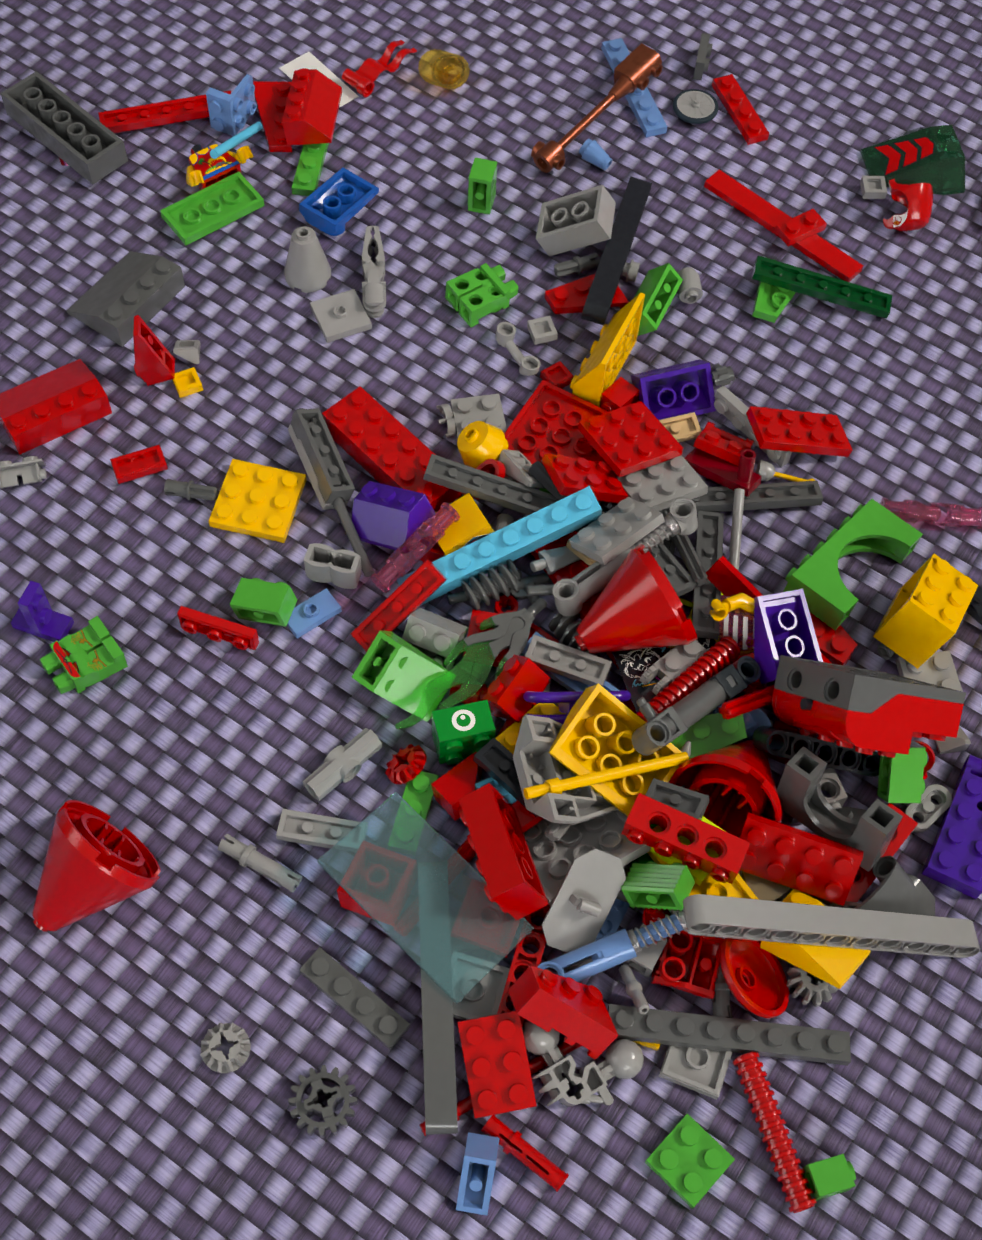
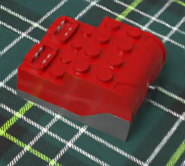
M781 655L772 695V706L775 715L780 721L800 728L799 733L809 736H817L818 734L817 738L819 740L835 742L837 740L836 745L853 749L856 746L855 751L859 753L873 755V751L877 750L878 755L895 758L896 753L909 754L912 737H924L938 741H945L946 736L957 738L966 692L891 673Z

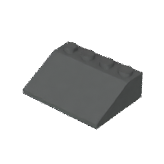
M130 251L67 309V314L123 347L133 337L134 316L139 315L147 324L185 287L182 269L163 256Z

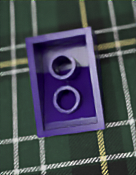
M803 589L754 598V659L760 666L761 685L775 682L781 655L823 662Z

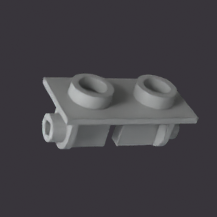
M37 456L25 457L22 459V462L18 463L0 461V489L19 486L17 476H22L24 485L43 482V479H47L46 469H41V467L46 466V463L42 458L38 459Z

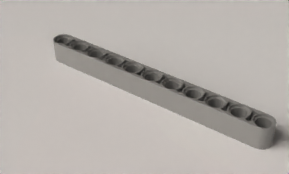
M705 894L691 895L683 900L687 932L691 935L956 958L971 957L980 952L973 921L968 919Z

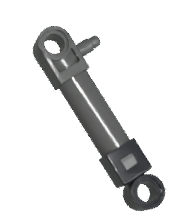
M750 656L739 658L658 715L644 697L638 699L636 703L639 706V710L648 722L633 732L631 740L634 749L642 755L649 756L682 735L689 727L756 682L761 675L760 666L757 661Z

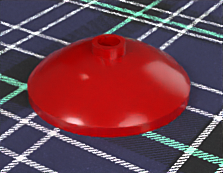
M725 938L721 947L720 963L724 979L734 997L744 1008L762 1018L770 1019L781 1015L788 1006L789 988L786 984L785 973L777 957L760 948L761 941Z

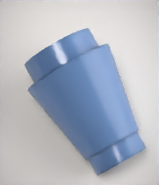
M587 139L579 150L583 160L602 168L604 171L608 169L613 161L596 140Z

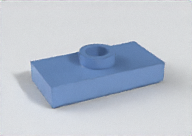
M326 588L294 607L287 626L298 639L342 612L341 606Z

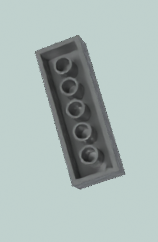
M37 71L0 93L7 115L92 185L128 162L124 141Z

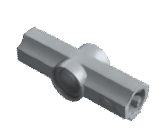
M365 728L344 747L339 745L326 756L324 764L303 780L304 787L314 799L320 801L341 782L347 783L352 780L360 771L362 764L382 748V742L371 729Z

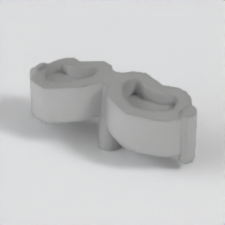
M437 405L436 408L444 416L443 419H438V424L447 423L446 437L456 436L455 419L450 405Z

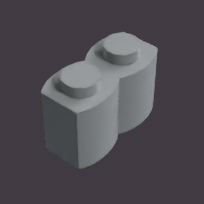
M320 543L309 544L304 557L305 573L309 579L320 583L332 582L334 585L344 589L357 588L362 574L361 557L357 553L344 549L334 550L330 546Z

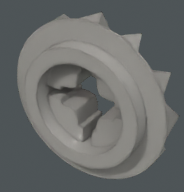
M233 1022L219 1023L214 1028L208 1029L204 1039L201 1040L200 1054L204 1063L211 1070L218 1073H230L239 1069L247 1061L251 1049L250 1039L245 1030ZM222 1036L227 1039L228 1043H234V1046L229 1048V1059H226L222 1051H216L217 1047L221 1046Z

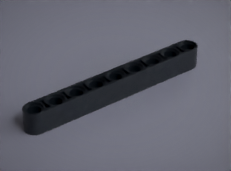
M630 177L612 227L611 239L606 243L583 308L581 319L604 326L651 190V182Z

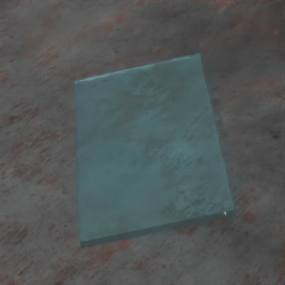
M397 792L390 795L385 802L317 860L323 869L456 1004L461 1002L534 928L524 917L516 920L508 912L504 913L496 902H490L484 891V886L487 885L485 879Z

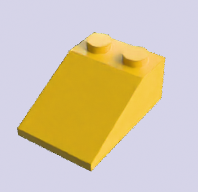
M793 889L782 901L825 906L819 900L796 889ZM761 941L760 947L838 989L843 987L871 951Z

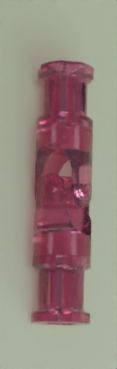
M883 497L880 502L889 511H891V508L899 509V511L891 512L907 523L927 520L925 522L930 525L959 528L963 525L976 526L977 529L982 530V506L979 509L965 508L961 504L931 502L925 505L917 500L890 501L886 497ZM939 506L947 510V517L942 522H937L941 517Z
M444 502L440 506V510L432 518H427L389 556L386 564L379 572L371 575L372 582L381 591L388 593L391 589L390 586L399 577H404L445 535V530L453 522L456 523L460 519L458 512L451 505Z

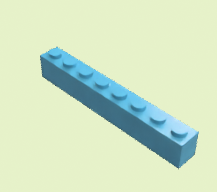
M588 486L433 561L434 566L447 580L421 605L462 586L461 581L468 583V578L471 576L476 579L480 572L487 574L489 568L495 570L500 563L505 565L509 559L514 561L597 520L602 515V508L591 487ZM415 571L396 579L399 586Z

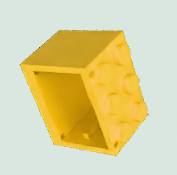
M933 554L897 591L873 637L918 669L956 633L978 585L971 578L951 566L946 560Z

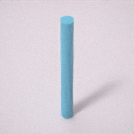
M254 123L210 151L211 158H218L263 129L262 123Z

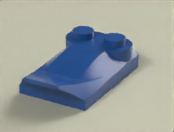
M341 168L299 204V211L312 226L328 235L337 236L345 231V224L379 193V188L349 170Z

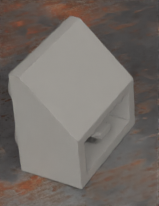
M418 608L409 615L402 639L451 671L461 652L462 640L466 637L469 627L425 609Z

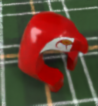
M895 178L889 180L888 184L892 199L906 207L907 211L903 214L897 213L887 220L884 218V226L901 232L914 231L925 227L929 223L932 213V185L929 183L899 184L895 182Z

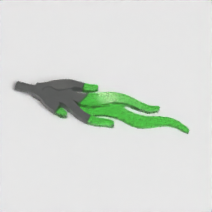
M540 597L528 609L523 608L515 612L501 613L484 620L480 624V630L494 629L462 639L446 657L443 664L445 666L451 664L460 653L467 651L463 659L452 670L428 683L416 711L409 718L397 723L395 728H408L422 721L435 700L453 686L462 684L457 692L441 703L439 710L450 708L475 695L486 681L498 654L504 649H509L496 670L495 674L499 676L508 659L512 658L514 654L519 656L522 654L528 641L531 624L535 616L547 606V602Z

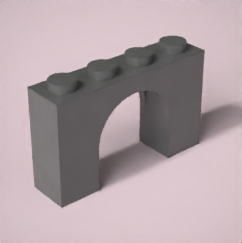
M802 747L786 764L777 788L782 810L818 836L864 851L860 866L869 872L885 854L903 816L879 799H876L861 816L860 820L850 819L837 812L827 802L820 787V781L828 763L805 747Z

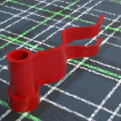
M402 40L393 41L387 46L379 60L368 58L355 72L347 68L342 74V80L354 87L363 97H368L373 92L374 81L380 73L385 70L395 72L403 58L409 53L417 52L415 48L402 49L396 54L392 62L388 64L394 49L405 43Z

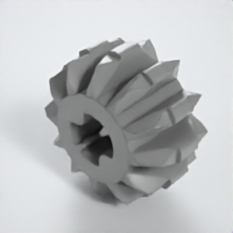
M796 966L790 967L787 971V975L791 979L786 984L788 987L796 989L792 993V998H797L801 995L803 997V1005H807L811 1000L815 1007H819L822 1000L828 1003L832 999L831 993H835L838 990L835 986ZM809 976L814 977L815 985L811 983V978Z

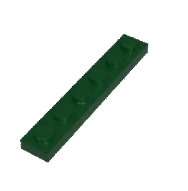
M759 255L755 260L752 274L753 280L885 319L890 314L892 295Z

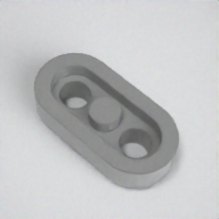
M938 784L930 785L921 795V803H911L904 811L905 814L912 819L913 816H916L921 820L913 832L921 833L926 831L949 808L952 796L947 788ZM931 799H936L939 805L933 804Z

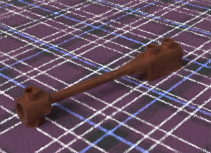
M642 43L614 68V85L608 95L560 141L550 140L546 144L539 141L535 144L531 156L536 166L545 173H549L553 168L560 170L565 164L563 149L613 102L629 93H633L637 88L644 90L649 83L651 75L654 77L660 75L663 68L660 55Z

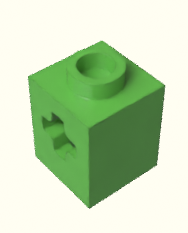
M844 1154L808 1164L803 1168L805 1170L803 1174L804 1179L807 1178L809 1181L807 1187L813 1191L810 1195L816 1201L849 1191L856 1186L854 1180H856L855 1170L851 1162L846 1161Z

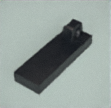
M492 738L474 755L473 761L526 808L513 754L499 741Z

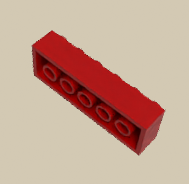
M361 386L322 413L333 440L380 484L425 494L435 513L444 508L445 503H452L462 496V492L423 480L430 457L434 453Z

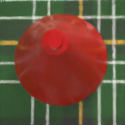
M643 544L631 549L577 627L578 635L574 638L582 651L587 649L589 653L680 646L688 645L698 639L695 628L690 618H686L681 607L683 604L652 554L649 551L644 553L643 549L645 546Z
M744 740L690 758L676 769L669 781L671 784L680 787L685 785L686 789L708 795L709 804L703 816L734 836H740L748 812L781 823L782 807L766 752L757 749L752 740Z
M66 801L56 814L32 912L35 926L44 932H48V930L57 931L151 888L160 878L158 874L161 872L157 860L130 830L124 827L120 831L107 822L111 817L107 813L82 801Z

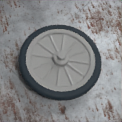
M699 89L682 91L673 100L675 114L681 120L692 124H703L715 118L719 109L717 100L710 93Z

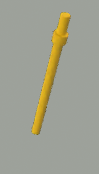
M681 752L560 780L556 777L545 780L544 784L526 787L523 792L527 800L544 796L546 793L562 794L563 791L681 765L689 760L687 752Z

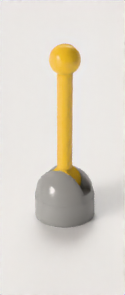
M763 460L759 461L755 472L762 476L761 481H769L773 476L793 482L815 481L812 478L806 480L775 472L774 466Z

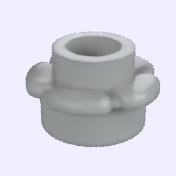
M633 259L630 263L626 262L622 276L626 277V282L628 280L635 282L640 263L634 262Z

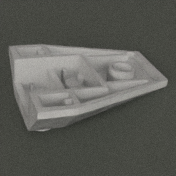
M526 714L522 719L513 754L526 809L552 823L572 825L617 811L618 809L590 786L563 791L562 794L546 793L541 797L528 800L525 798L523 790L526 787L544 784L545 780L556 777L561 780L576 776L548 753L563 724L547 717Z

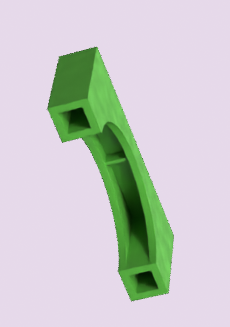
M871 499L865 506L860 504L854 511L852 518L846 517L839 530L835 528L829 534L826 543L821 541L814 549L812 556L807 554L801 561L798 569L795 567L791 569L785 578L788 583L783 592L803 589L809 612L836 630L849 617L859 600L842 582L838 571V560L856 552H873L890 557L901 564L914 550L923 534Z

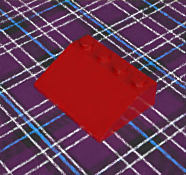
M81 359L0 393V421L19 455L112 414L107 394L97 378Z

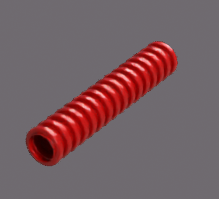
M724 636L720 641L716 642L709 651L700 656L697 661L692 663V666H689L686 671H683L680 676H677L674 681L670 682L663 691H660L657 696L653 697L651 702H648L658 715L728 666L729 663L740 655L741 651L738 643L728 636ZM640 710L635 713L642 720L648 722Z
M749 1052L735 1058L733 1065L738 1067L736 1073L742 1077L740 1080L741 1085L746 1087L743 1091L744 1094L749 1095L747 1101L748 1104L753 1106L751 1112L757 1116L754 1120L760 1124L758 1130L759 1133L764 1135L762 1141L764 1143L767 1142L768 1147H766V1151L772 1155L769 1159L770 1162L775 1163L773 1170L778 1172L779 1177H777V1180L783 1184L781 1191L786 1192L787 1197H785V1201L791 1205L788 1208L789 1212L798 1213L814 1207L817 1201L812 1199L810 1195L813 1191L811 1188L808 1189L807 1184L809 1181L803 1177L805 1170L803 1168L800 1169L799 1164L801 1160L799 1158L796 1159L795 1154L797 1150L791 1146L794 1142L787 1136L790 1132L789 1129L784 1128L785 1120L780 1118L782 1112L780 1109L777 1110L778 1101L773 1100L772 1096L775 1094L773 1090L769 1089L770 1081L765 1079L767 1073L761 1069L764 1065L758 1061L760 1055L758 1052Z

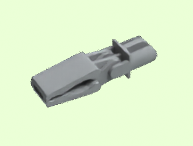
M372 225L366 227L362 251V271L365 282H362V302L369 317L379 318L384 313V308L386 307L385 256L379 226ZM372 229L374 230V233H375L373 239H372V235H371ZM373 242L375 244L374 253L376 254L375 263L371 260Z

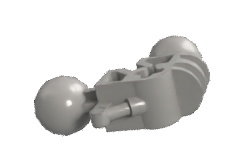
M528 1020L522 1027L526 1049L535 1055H541L548 1066L546 1070L532 1077V1080L540 1078L544 1084L539 1089V1093L542 1094L548 1091L552 1098L547 1103V1106L558 1100L561 1104L568 1107L578 1104H590V1102L609 1106L613 1103L614 1099L606 1087L608 1085L606 1081L613 1077L630 1079L635 1077L642 1069L644 1056L641 1048L629 1039H619L608 1046L604 1061L597 1065L593 1061L579 1069V1074L574 1073L576 1063L571 1054L564 1058L557 1047L560 1032L553 1028L550 1032H547ZM569 1085L571 1087L575 1085L578 1087L579 1091L575 1093V1096H567L566 1091L570 1089Z

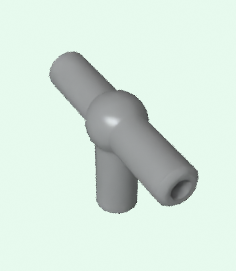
M627 964L622 965L619 968V973L626 985V993L632 998L638 1013L646 1014L650 1008L642 992V985L636 980L630 966Z

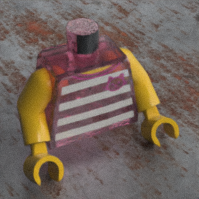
M739 593L734 596L721 595L720 600H712L711 606L714 610H710L709 614L715 621H719V641L724 636L734 639L740 647L741 652L739 656L753 652L754 599L744 593Z

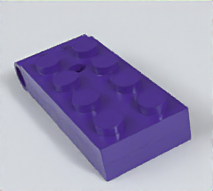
M969 754L963 764L952 793V802L945 811L921 874L977 899L982 894V811L977 808L982 809V759Z

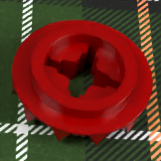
M409 744L405 749L401 747L397 754H392L393 759L387 762L388 769L385 774L394 784H404L411 781L424 768L427 759L426 752L419 745Z

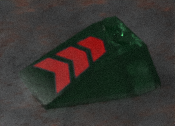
M952 125L918 127L861 149L860 153L869 176H884L886 187H889V180L895 178V182L899 184L929 183L932 185L933 194H958L965 191V155Z

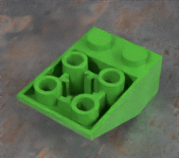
M379 631L352 678L373 693L416 717L429 722L432 717V711L437 709L455 680L456 675L392 631Z

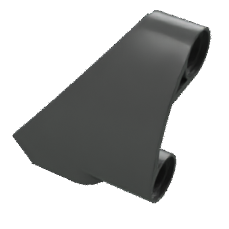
M892 856L880 858L873 866L872 872L881 884L862 903L845 901L844 906L836 903L829 905L832 907L935 916V897L920 879L907 874Z

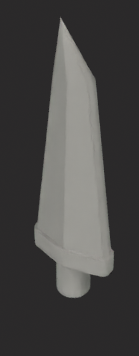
M564 546L539 551L538 556L540 559L531 562L530 567L533 572L545 569L551 575L581 559Z

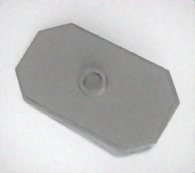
M596 848L574 858L542 923V929L548 946L568 953L595 941L621 890V886L626 880L621 858Z

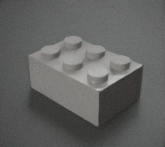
M604 185L544 202L541 205L536 240L549 257L611 239L616 202Z

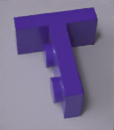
M31 580L17 603L19 609L11 621L13 628L52 642H59L67 636L74 624L72 617L52 610L41 584Z

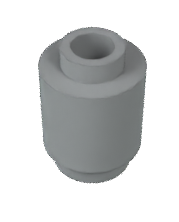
M691 267L681 269L678 274L683 281L678 288L679 298L684 303L693 304L703 296L699 274Z

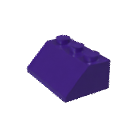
M695 360L631 375L632 385L640 390L638 402L642 401L658 420L695 412L697 416L717 411L714 407L715 396L710 362Z
M369 481L354 498L351 520L361 541L407 553L437 518V515L425 494Z

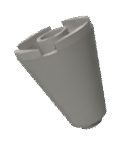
M305 226L298 227L293 231L284 268L287 284L292 289L294 287L301 289V292L304 293L323 289L327 285L329 278H331V267L318 237L312 228Z

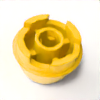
M475 421L461 431L457 439V446L464 465L476 468L487 459L498 460L503 449L508 450V441L500 428L483 421Z

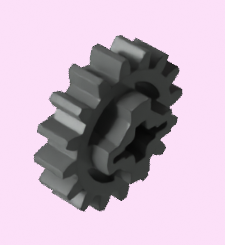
M322 1065L320 1073H316L313 1068H309L310 1077L306 1078L300 1074L298 1076L301 1082L300 1087L294 1085L291 1087L292 1092L296 1095V1097L288 1099L289 1105L296 1106L290 1112L291 1117H300L297 1127L301 1129L307 1125V1134L309 1136H312L315 1130H319L321 1138L325 1137L326 1130H331L335 1136L337 1135L336 1127L339 1124L344 1128L348 1127L345 1119L346 1116H355V1111L350 1108V1106L358 1104L357 1098L350 1096L356 1091L355 1086H346L349 1076L345 1074L339 1078L337 1067L331 1073H327L325 1065ZM322 1081H329L337 1086L331 1088L324 1085ZM311 1086L312 1091L309 1098L303 1100L305 1092ZM322 1095L328 1099V1106L322 1108L321 1104H318V1097ZM344 1100L341 1112L335 1117L334 1112L337 1105L343 1103L342 1101ZM317 1115L323 1118L324 1122H317L309 1117Z

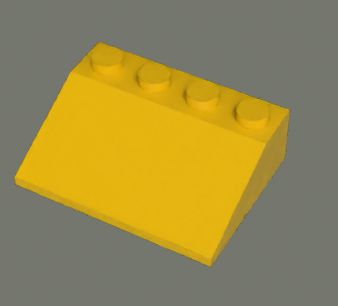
M639 293L614 314L608 324H604L600 332L599 341L595 340L592 344L590 357H585L581 364L579 376L575 375L570 384V389L573 390L572 394L600 407L602 393L614 383L637 342L645 299L644 293Z
M598 683L584 690L570 710L548 753L576 776L681 753V751L672 743H669L649 756L638 753L632 745L631 737L633 732L646 722ZM679 765L589 786L628 817L638 794L646 795L653 778L669 782Z

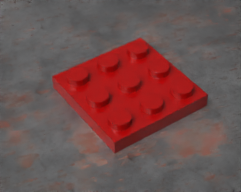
M642 401L579 421L578 430L618 477L681 456L683 452V447Z

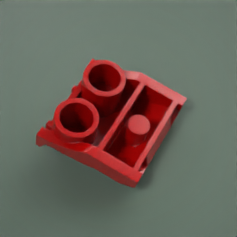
M684 930L680 931V935L675 933L672 935V938L666 937L667 943L652 971L651 983L673 987L703 998L713 999L720 967L721 947L724 939L720 937L691 935Z

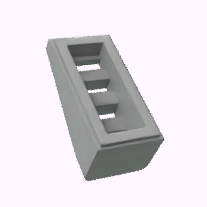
M505 449L501 451L498 461L504 464L505 474L527 487L544 488L529 473V468L532 464L520 451Z

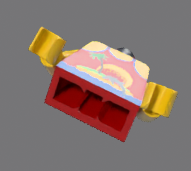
M200 144L193 146L189 156L190 165L186 168V183L191 187L198 185L200 190L234 173H241L240 164H244L247 159L254 157L249 146L239 148L236 151L237 153L227 151L216 159L211 158L210 151L217 147V144H213L205 149Z

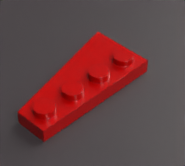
M253 81L255 85V102L257 103L269 151L292 152V145H287L282 125L291 82Z

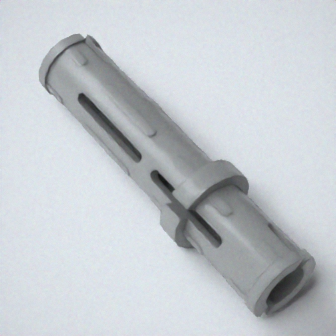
M230 834L224 836L226 840L222 838L218 850L238 860L240 866L252 868L292 893L296 890L295 886H299L302 880L301 875L256 851V847L252 844L248 846Z

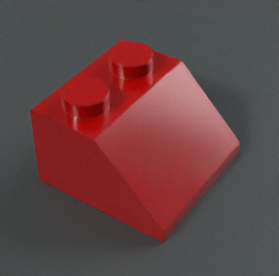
M514 654L512 658L506 661L503 671L498 678L489 685L483 700H488L491 715L519 723L532 705V703L524 700V693L526 691L541 692L550 677L530 658Z

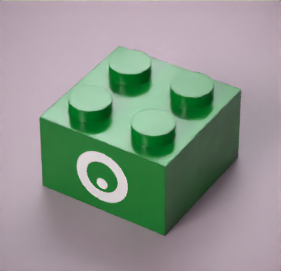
M488 700L432 711V737L439 765L445 763L448 765L458 764L474 752L482 749L492 738H495L496 730Z

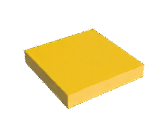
M470 493L437 511V518L429 526L430 531L445 555L462 548L473 537L485 535L493 531Z

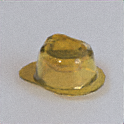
M437 49L427 51L422 55L418 66L420 76L424 81L446 89L461 87L467 81L470 71L468 62L464 57Z

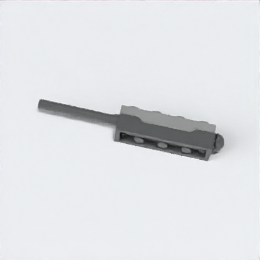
M299 408L292 415V421L288 428L290 436L322 510L335 509L354 552L361 557L363 574L365 577H370L374 574V570L346 508L355 487L320 409Z

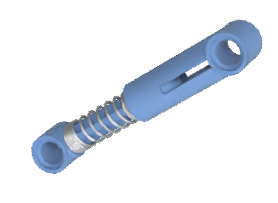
M684 908L682 911L677 909V913L673 911V914L670 916L665 914L663 919L658 917L656 922L650 921V924L647 926L642 924L640 929L635 927V931L633 929L626 931L625 928L552 960L543 962L537 968L543 970L553 968L560 976L570 977L577 982L637 957L636 953L642 951V948L645 946L649 948L652 943L657 945V941H665V938L668 936L672 938V935L675 933L680 935L682 930L687 932ZM591 957L593 962L567 973L564 968Z

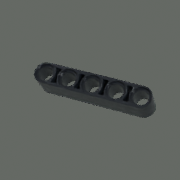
M760 726L754 731L752 738L754 746L766 753L792 759L802 747H805L828 763L826 767L870 777L879 775L880 755L876 751H873V755L863 754L855 751L856 746L853 749L836 745V741L827 742L819 740L815 736L771 726ZM773 736L772 742L769 745V740Z

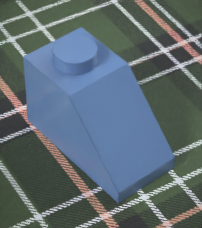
M468 1132L456 1210L488 1215L500 1138Z

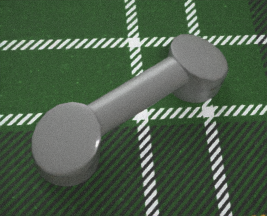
M509 322L499 323L496 329V340L499 345L507 348L520 366L519 373L525 376L537 374L540 369L539 359L534 356L524 357L513 342L516 332L515 326Z

